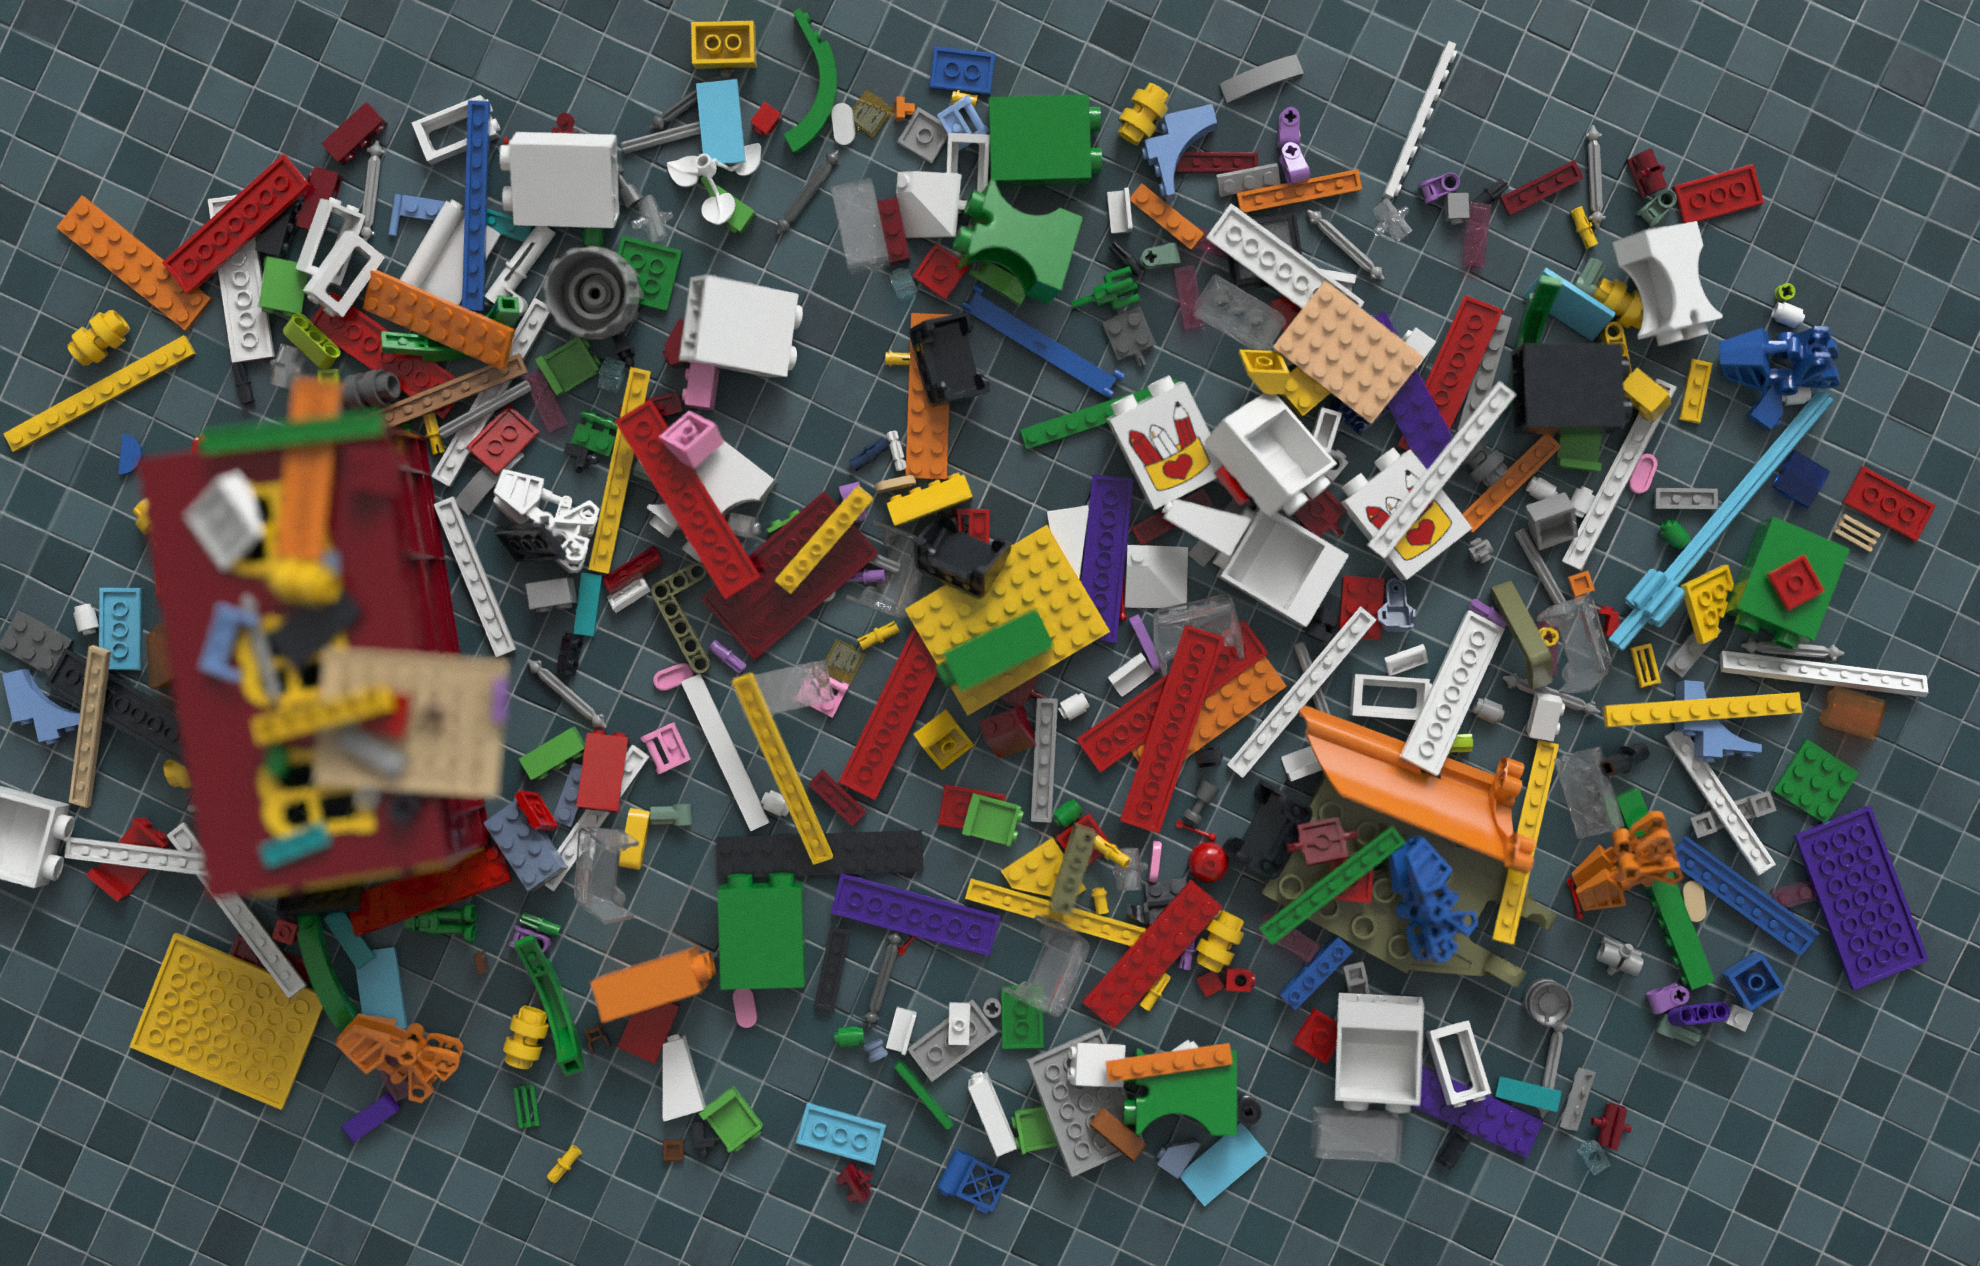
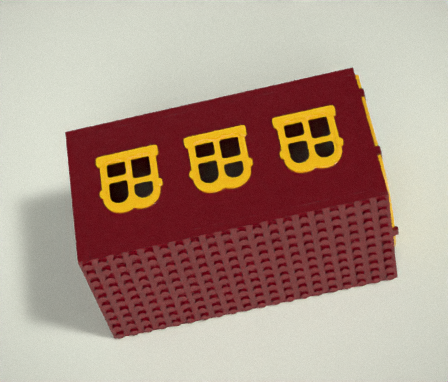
M383 423L384 435L336 440L324 553H340L341 574L336 575H338L340 583L366 613L330 643L329 649L462 659L439 517L434 507L436 499L426 438ZM288 446L208 455L203 454L202 449L138 459L136 467L137 475L141 478L142 483L140 495L142 500L145 501L146 507L144 509V518L149 526L147 538L149 543L152 544L153 550L151 562L155 566L157 574L154 577V581L160 593L158 605L163 611L164 617L162 619V628L167 635L165 648L167 653L170 654L171 663H169V671L174 678L172 690L178 702L176 715L181 721L180 738L185 745L183 758L185 763H188L189 769L187 781L192 788L190 800L196 812L194 824L195 828L199 830L200 836L198 838V848L202 851L203 855L201 867L203 873H206L207 879L205 891L209 895L210 900L249 894L251 897L287 892L292 894L323 886L400 874V876L414 874L416 871L445 867L485 850L484 846L492 843L491 834L484 824L488 820L484 795L412 790L421 797L420 801L424 805L406 826H402L389 816L386 811L402 791H405L403 789L375 788L379 793V800L370 807H363L357 801V793L360 789L364 788L360 786L317 784L315 788L293 792L281 789L276 781V776L266 774V768H264L267 746L272 745V742L258 743L253 721L320 703L322 688L302 691L299 687L297 671L284 657L271 659L273 668L283 666L287 669L290 692L280 695L279 702L274 703L271 698L266 696L265 691L261 687L262 673L246 623L240 622L228 664L223 666V668L242 674V681L238 683L200 669V663L204 659L203 657L217 615L216 610L219 605L246 614L247 612L243 611L241 607L244 602V596L248 595L250 600L256 602L254 611L260 619L264 633L275 630L305 604L302 600L292 601L281 598L278 591L273 590L270 586V574L275 565L283 564L288 559L304 561L307 564L315 563V560L281 559L276 556L275 533L279 529L280 495L283 492ZM348 449H398L400 494L351 495L349 489ZM239 473L251 490L253 498L268 496L271 500L273 522L260 525L261 534L266 539L268 560L260 563H248L239 556L226 570H223L185 515L220 479ZM325 650L320 651L308 662L325 660ZM319 729L273 741L285 743L286 747L290 748L288 764L312 761L316 774ZM366 790L364 791L365 796L362 798L364 801L368 800V803H371V798L374 795ZM348 791L355 793L358 810L357 818L324 823L331 843L267 867L260 846L322 822L318 803L320 796ZM307 799L312 824L301 828L288 826L282 817L284 806L293 800ZM404 800L401 803L402 811L410 812L411 803Z

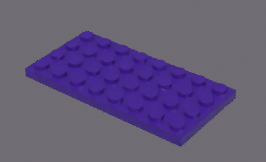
M1871 806L1862 807L1793 835L1850 989L1856 990L1929 960Z

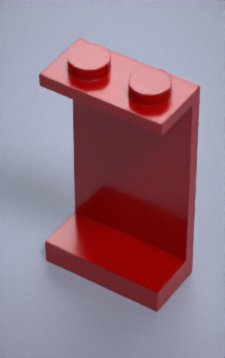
M599 730L587 733L576 805L579 809L620 813L621 805L619 802L627 745L630 744V739L625 737L626 734L613 733V736L605 735L604 731Z
M145 817L133 818L131 821L133 825L118 842L168 849L172 844L168 840V836L161 830L157 831L153 828V823ZM101 862L97 868L91 869L86 876L119 902L127 898L150 869Z

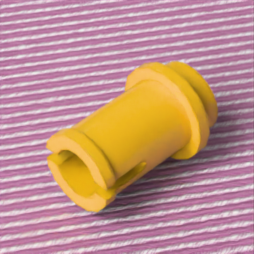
M959 90L957 92L953 91L951 104L958 102L969 94L959 93ZM969 95L972 100L970 103L975 109L977 96Z
M892 350L885 352V365H889V367H892V365H910V352L894 353Z
M1104 887L1092 889L1093 893H1091V896L1094 897L1096 914L1108 913L1107 891H1105Z

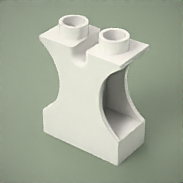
M1697 222L1646 230L1613 242L1619 267L1625 270L1633 279L1642 299L1643 323L1638 339L1656 336L1658 346L1683 339L1688 340L1709 334L1706 323L1723 318L1722 314L1710 304L1700 284L1698 259L1703 242Z
M723 440L724 443L702 461L695 471L725 517L732 509L741 504L753 501L763 502L777 482ZM666 504L648 505L647 508L655 514L649 524L668 538L675 530L680 531L681 527ZM688 540L682 549L695 560L702 563Z

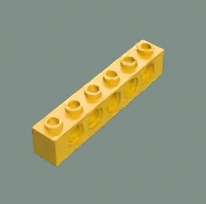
M857 485L777 576L775 581L791 594L872 502L873 497Z
M378 686L257 719L253 722L258 743L273 742L391 710L395 706L390 686Z

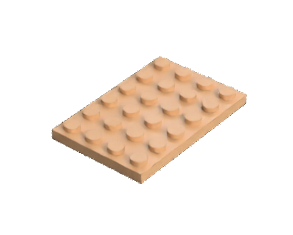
M1327 281L1322 283L1273 346L1371 424L1424 359L1421 354Z

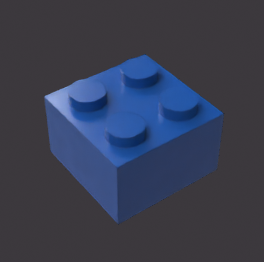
M1757 951L1721 973L1742 1007L1749 1011H1752L1785 990L1765 956Z

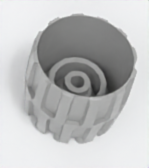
M600 247L575 248L567 251V255L560 260H555L550 266L551 271L548 278L544 279L543 285L546 292V301L544 303L547 311L551 312L556 318L555 322L564 330L580 338L601 340L626 331L625 327L638 318L640 314L637 311L639 300L644 299L643 290L640 289L638 284L639 275L617 253ZM598 288L601 294L598 299L594 300L591 294L594 289Z

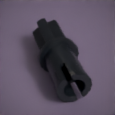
M1501 178L1488 189L1484 188L1483 193L1470 201L1472 208L1479 212L1488 203L1494 202L1497 196L1509 188L1508 182Z
M1114 241L1109 246V250L1122 262L1120 265L1130 266L1135 277L1145 269L1132 256L1133 253L1129 254L1117 241Z
M244 363L232 365L237 383L235 387H238L242 405L255 402L250 386L252 382L248 379Z

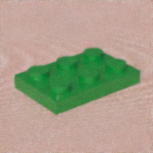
M1042 985L1001 986L1002 1049L1044 1048Z

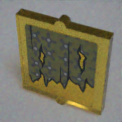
M866 89L852 108L854 125L857 127V130H862L871 138H874L894 108L885 103L882 97H877Z
M836 638L820 670L832 676L833 679L845 682L850 686L866 654L854 648L853 644L849 645Z

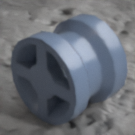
M877 1039L863 1046L864 1051L868 1052L869 1062L877 1061L888 1055L887 1050L883 1048L882 1039Z

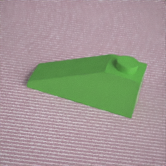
M703 176L701 180L710 197H716L709 180ZM715 184L719 195L728 193ZM732 196L735 200V210L732 216L725 222L727 224L725 227L734 234L737 231L743 234L756 213Z
M983 261L979 273L977 271L974 272L972 269L969 272L970 276L1019 307L1022 306L1027 298L1016 276L991 262Z

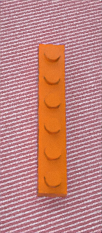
M1356 169L1310 178L1309 180L1292 185L1285 183L1239 192L1236 196L1239 210L1243 213H1250L1362 190L1359 170Z
M1543 434L1508 468V471L1495 484L1490 486L1462 513L1472 527L1469 530L1471 533L1486 521L1561 447L1550 434Z
M1229 1043L1105 1061L1108 1082L1233 1064Z

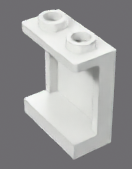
M1072 1042L1068 1053L1069 1059H1071V1066L1067 1072L1070 1084L1123 1087L1124 1080L1108 1082L1105 1061L1125 1058V1045Z

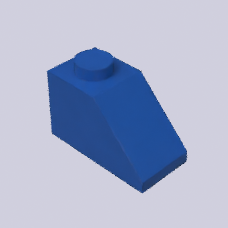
M1778 383L1768 384L1766 391L1761 393L1745 416L1765 431L1772 428L1775 429L1782 420L1780 416L1783 413Z

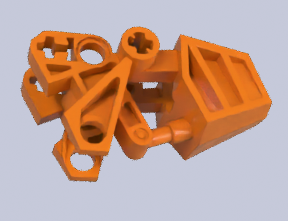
M1660 811L1649 812L1634 823L1629 831L1623 828L1615 830L1612 833L1613 846L1605 850L1601 845H1598L1572 872V877L1577 887L1576 894L1583 911L1626 906L1623 891L1632 889L1633 886L1639 884L1647 887L1651 886L1654 883L1653 879L1670 885H1675L1683 879L1665 816ZM1636 831H1645L1644 835L1642 836L1634 835ZM1672 871L1678 874L1674 878L1667 877V874Z
M357 1014L340 1033L335 1045L365 1074H368L374 1068L380 1071L383 1070L391 1076V1081L394 1084L400 1083L409 1075L408 1100L422 1103L433 1093L434 1088L432 1084L438 1077L445 1081L457 1070L464 1048L459 1039L439 1033H430L426 1038H423L425 1030L421 1024L412 1023L405 1030L395 1026L397 1019ZM436 1039L439 1042V1046H429L428 1041ZM446 1042L445 1048L443 1049V1043ZM453 1045L457 1046L455 1052L451 1051ZM386 1054L398 1059L399 1064L395 1068L384 1059ZM415 1088L424 1091V1095L416 1097L413 1094V1090Z

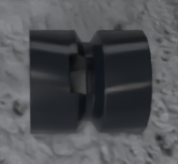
M1318 607L1312 617L1313 622L1308 624L1305 634L1329 644L1334 634L1332 628L1337 627L1341 617Z
M1250 1094L1239 1095L1237 1097V1120L1247 1126L1256 1124L1262 1114L1258 1101Z

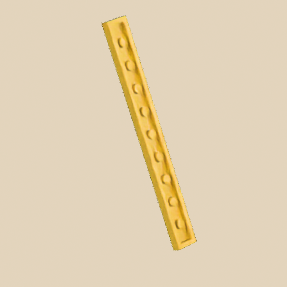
M183 335L3 434L12 451L17 452L196 355L187 336Z
M630 367L620 417L645 403L651 371ZM619 428L617 429L589 564V570L607 574L610 573L635 454Z
M753 673L733 679L734 689L813 865L832 859L833 853Z
M1799 692L1603 707L1605 728L1802 713Z
M1543 740L1537 741L1517 828L1518 834L1535 839V847L1530 855L1531 857H1534L1559 744ZM1508 868L1492 940L1510 945L1514 944L1530 872L1525 875Z
M972 878L970 879L965 899L1129 946L1147 929L1074 907L1072 914L1068 915L1051 909L1049 900Z

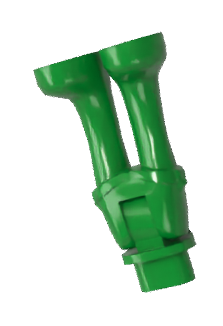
M467 904L464 909L460 910L435 909L404 920V929H412L413 932L418 931L430 934L431 936H436L437 934L463 935L465 942L474 943L477 931V924L473 923L477 918L475 904ZM441 920H463L470 923L443 924Z

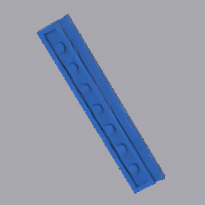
M1686 835L1674 847L1680 869L1799 956H1802L1814 941L1813 939L1820 934L1809 924Z

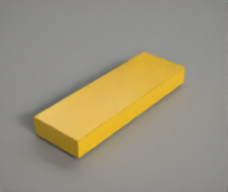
M1696 359L1690 360L1678 420L1696 424L1701 423L1713 363Z

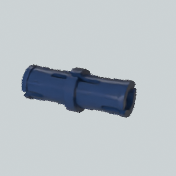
M881 437L869 447H864L860 454L849 461L855 470L858 471L871 460L872 462L876 460L875 458L883 451L889 449L890 446Z

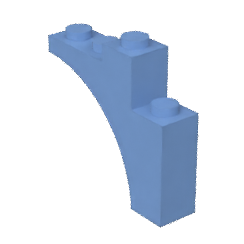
M1213 104L1164 115V121L1161 123L1163 135L1145 139L1144 147L1141 148L1143 159H1147L1149 166L1154 165L1156 177H1160L1162 183L1159 184L1160 194L1165 196L1166 203L1175 201L1174 174L1183 153L1197 139L1217 129Z
M30 669L2 674L12 721L21 722V725L34 723L38 742L46 741L47 745L60 742L59 738L66 737L65 732L78 730L80 712L63 708L44 695L35 683Z
M1684 680L1676 683L1675 701L1707 699L1704 682ZM1719 720L1675 723V732H1682L1683 736H1694V758L1702 759V762L1713 763L1715 759L1722 758L1723 756H1734V753L1741 754V757L1752 758L1754 754L1762 752V744L1752 743L1737 737L1727 730Z

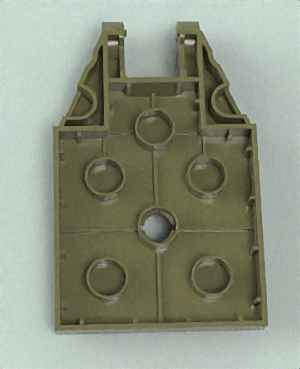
M1324 773L1307 804L1313 811L1310 822L1339 817L1341 828L1345 833L1357 830L1359 839L1346 842L1348 858L1390 826H1393L1404 841L1410 837H1423L1453 869L1445 883L1450 891L1458 893L1459 899L1450 910L1475 911L1477 921H1479L1490 900L1500 904L1508 868L1505 867L1503 861L1340 796ZM1301 850L1294 851L1280 876L1273 880L1266 878L1260 892L1286 907L1328 875L1331 869V862L1307 867ZM1389 856L1384 859L1383 864L1385 865L1383 868L1373 871L1371 903L1330 900L1307 918L1406 974L1409 970L1473 976H1496L1519 988L1527 973L1508 962L1504 956L1501 958L1469 939L1470 935L1463 936L1460 933H1456L1452 937V940L1459 948L1447 961L1434 962L1431 959L1418 961L1413 958L1406 935L1407 925L1412 921L1399 919L1396 915V905L1403 901L1400 893H1392ZM1439 888L1433 890L1437 899L1442 892ZM1526 888L1520 915L1524 917L1525 921L1528 922L1530 920L1550 931L1558 915L1537 904ZM1418 894L1421 903L1423 902V899L1421 894ZM1466 915L1464 923L1466 926H1470L1472 918L1470 915ZM1416 925L1413 929V933L1416 937L1420 934V928L1418 925ZM1422 948V950L1419 951L1420 955H1422V952H1424V948ZM1441 949L1437 952V956L1441 953Z

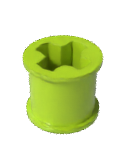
M1785 283L1775 289V297L1779 301H1787L1795 295V287L1790 283ZM1786 288V293L1789 295L1783 296L1784 292L1782 291V289Z

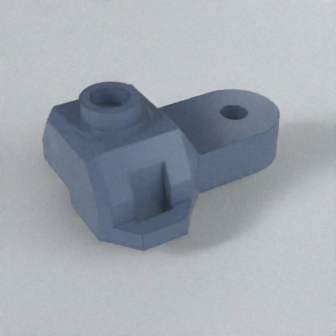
M1392 578L1387 582L1384 589L1385 605L1377 611L1378 622L1382 624V627L1387 632H1406L1413 628L1414 621L1417 619L1416 609H1413L1407 603L1405 584L1396 578Z

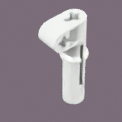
M535 226L510 262L506 261L505 269L488 290L485 297L495 304L497 295L510 297L513 294L512 297H518L520 314L518 317L523 316L528 309V304L514 290L522 279L528 277L526 274L556 233L547 226Z

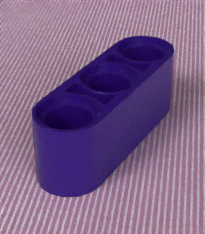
M1724 1002L1682 1006L1669 1011L1668 1021L1674 1027L1715 1023L1727 1020L1730 1016V1009Z
M388 1092L340 1128L350 1142L354 1143L401 1108L390 1092Z

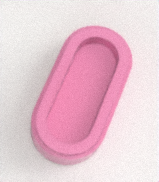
M1643 454L1628 481L1629 489L1635 494L1644 493L1650 487L1658 465L1657 459L1653 455Z
M680 663L657 672L653 682L657 689L666 691L682 685V681L694 676V671L689 664Z
M1153 841L1148 882L1156 883L1158 880L1162 846L1160 841Z
M736 989L733 993V1002L737 1022L744 1028L752 1027L758 1017L754 993L752 989Z

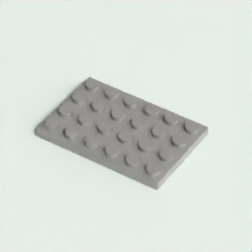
M1101 1028L1026 1060L1070 1177H1074L1122 1155L1121 1152L1091 1128L1089 1123L1098 1111L1104 1108L1124 1124L1123 1102L1124 1099H1128L1124 1087L1070 1084V1080L1067 1077L1068 1068L1071 1066V1059H1069L1068 1053L1072 1042L1107 1044ZM1125 1125L1134 1133V1125ZM1135 1134L1144 1142L1142 1134Z

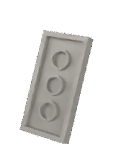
M974 999L967 1002L970 1003L969 1045H948V1017L907 1048L931 1082L998 1033Z

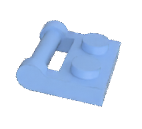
M969 95L964 96L958 102L937 114L947 133L972 134L958 111L962 107H964L977 129L973 134H987L990 131L987 125L984 126L970 103L972 100ZM961 142V143H959V149H958V151H960L961 149L965 148L966 146H968V145L971 144V143H970V142Z

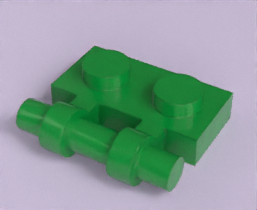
M582 410L580 418L586 419L587 423L586 426L577 423L571 443L611 457L616 437L611 436L610 433L612 430L617 431L618 429L615 419L609 417L606 419L598 416L596 412ZM594 423L604 426L603 432L593 429Z

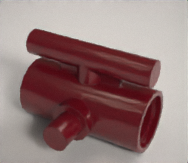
M1652 148L1626 160L1641 199L1668 187L1662 174L1665 166L1658 164Z
M1606 1102L1603 1117H1592L1591 1125L1597 1126L1600 1129L1597 1139L1598 1144L1618 1151L1622 1133H1631L1632 1126L1625 1124L1627 1110L1624 1106Z

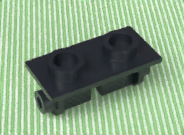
M565 632V636H562L560 650L566 651V655L559 654L556 666L558 668L557 673L576 675L579 667L580 651L583 647V635Z
M1455 1125L1454 1129L1449 1132L1444 1145L1438 1150L1434 1161L1442 1164L1448 1170L1454 1168L1461 1157L1456 1150L1459 1149L1464 1152L1471 1141L1470 1137L1472 1135Z

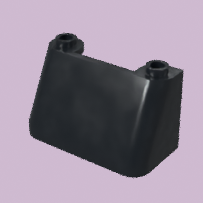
M969 312L925 320L910 330V340L925 395L931 407L950 404L990 392L988 378L983 374H977L967 335L971 333L973 328V320Z
M940 511L914 540V564L921 573L977 599L984 598L989 592L1011 552V542L1005 539L995 538L991 545L959 531L956 518L943 511Z
M1260 779L1254 790V798L1261 803L1243 838L1240 839L1235 836L1228 838L1222 849L1224 854L1273 880L1280 876L1293 853H1288L1287 844L1299 842L1297 825L1309 823L1312 819L1313 811L1310 806Z

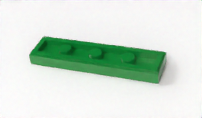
M901 1059L897 1061L894 1066L895 1070L943 1127L949 1130L953 1126L954 1121Z

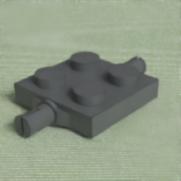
M1141 307L1125 311L1123 308L1115 310L1116 315L1102 322L1118 361L1126 357H1135L1138 367H1142L1139 359H1141L1143 366L1147 363L1142 353L1147 348L1156 345Z

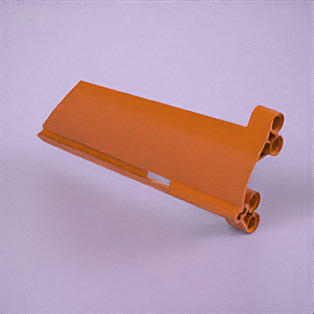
M1305 705L1298 710L1299 716L1303 717L1306 721L1307 728L1305 734L1311 749L1326 777L1340 796L1501 860L1506 868L1525 875L1530 872L1533 865V857L1530 855L1535 847V839L1513 832L1511 810L1514 806L1515 798L1519 795L1522 788V781L1519 779L1524 771L1523 763L1503 756L1493 775L1446 757L1439 772L1441 777L1439 779L1422 773L1419 767L1399 757L1406 742Z

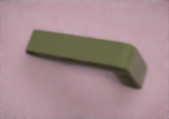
M693 563L653 585L651 590L656 604L689 665L696 673L709 671L711 660L676 595L707 578L708 571L702 563ZM697 566L703 569V575L699 578L693 575V570ZM678 576H682L685 579V584L681 588L675 585V579ZM660 586H664L667 589L666 596L662 598L657 595V589ZM670 604H674L677 608L676 614L672 616L667 613V607ZM680 622L685 623L687 627L683 634L678 633L676 629L677 624ZM689 640H693L696 643V649L693 652L688 651L686 648ZM699 658L706 661V667L703 670H699L696 667V662Z
M1509 580L1491 587L1492 597L1525 657L1526 678L1532 690L1553 683L1550 651L1512 581Z

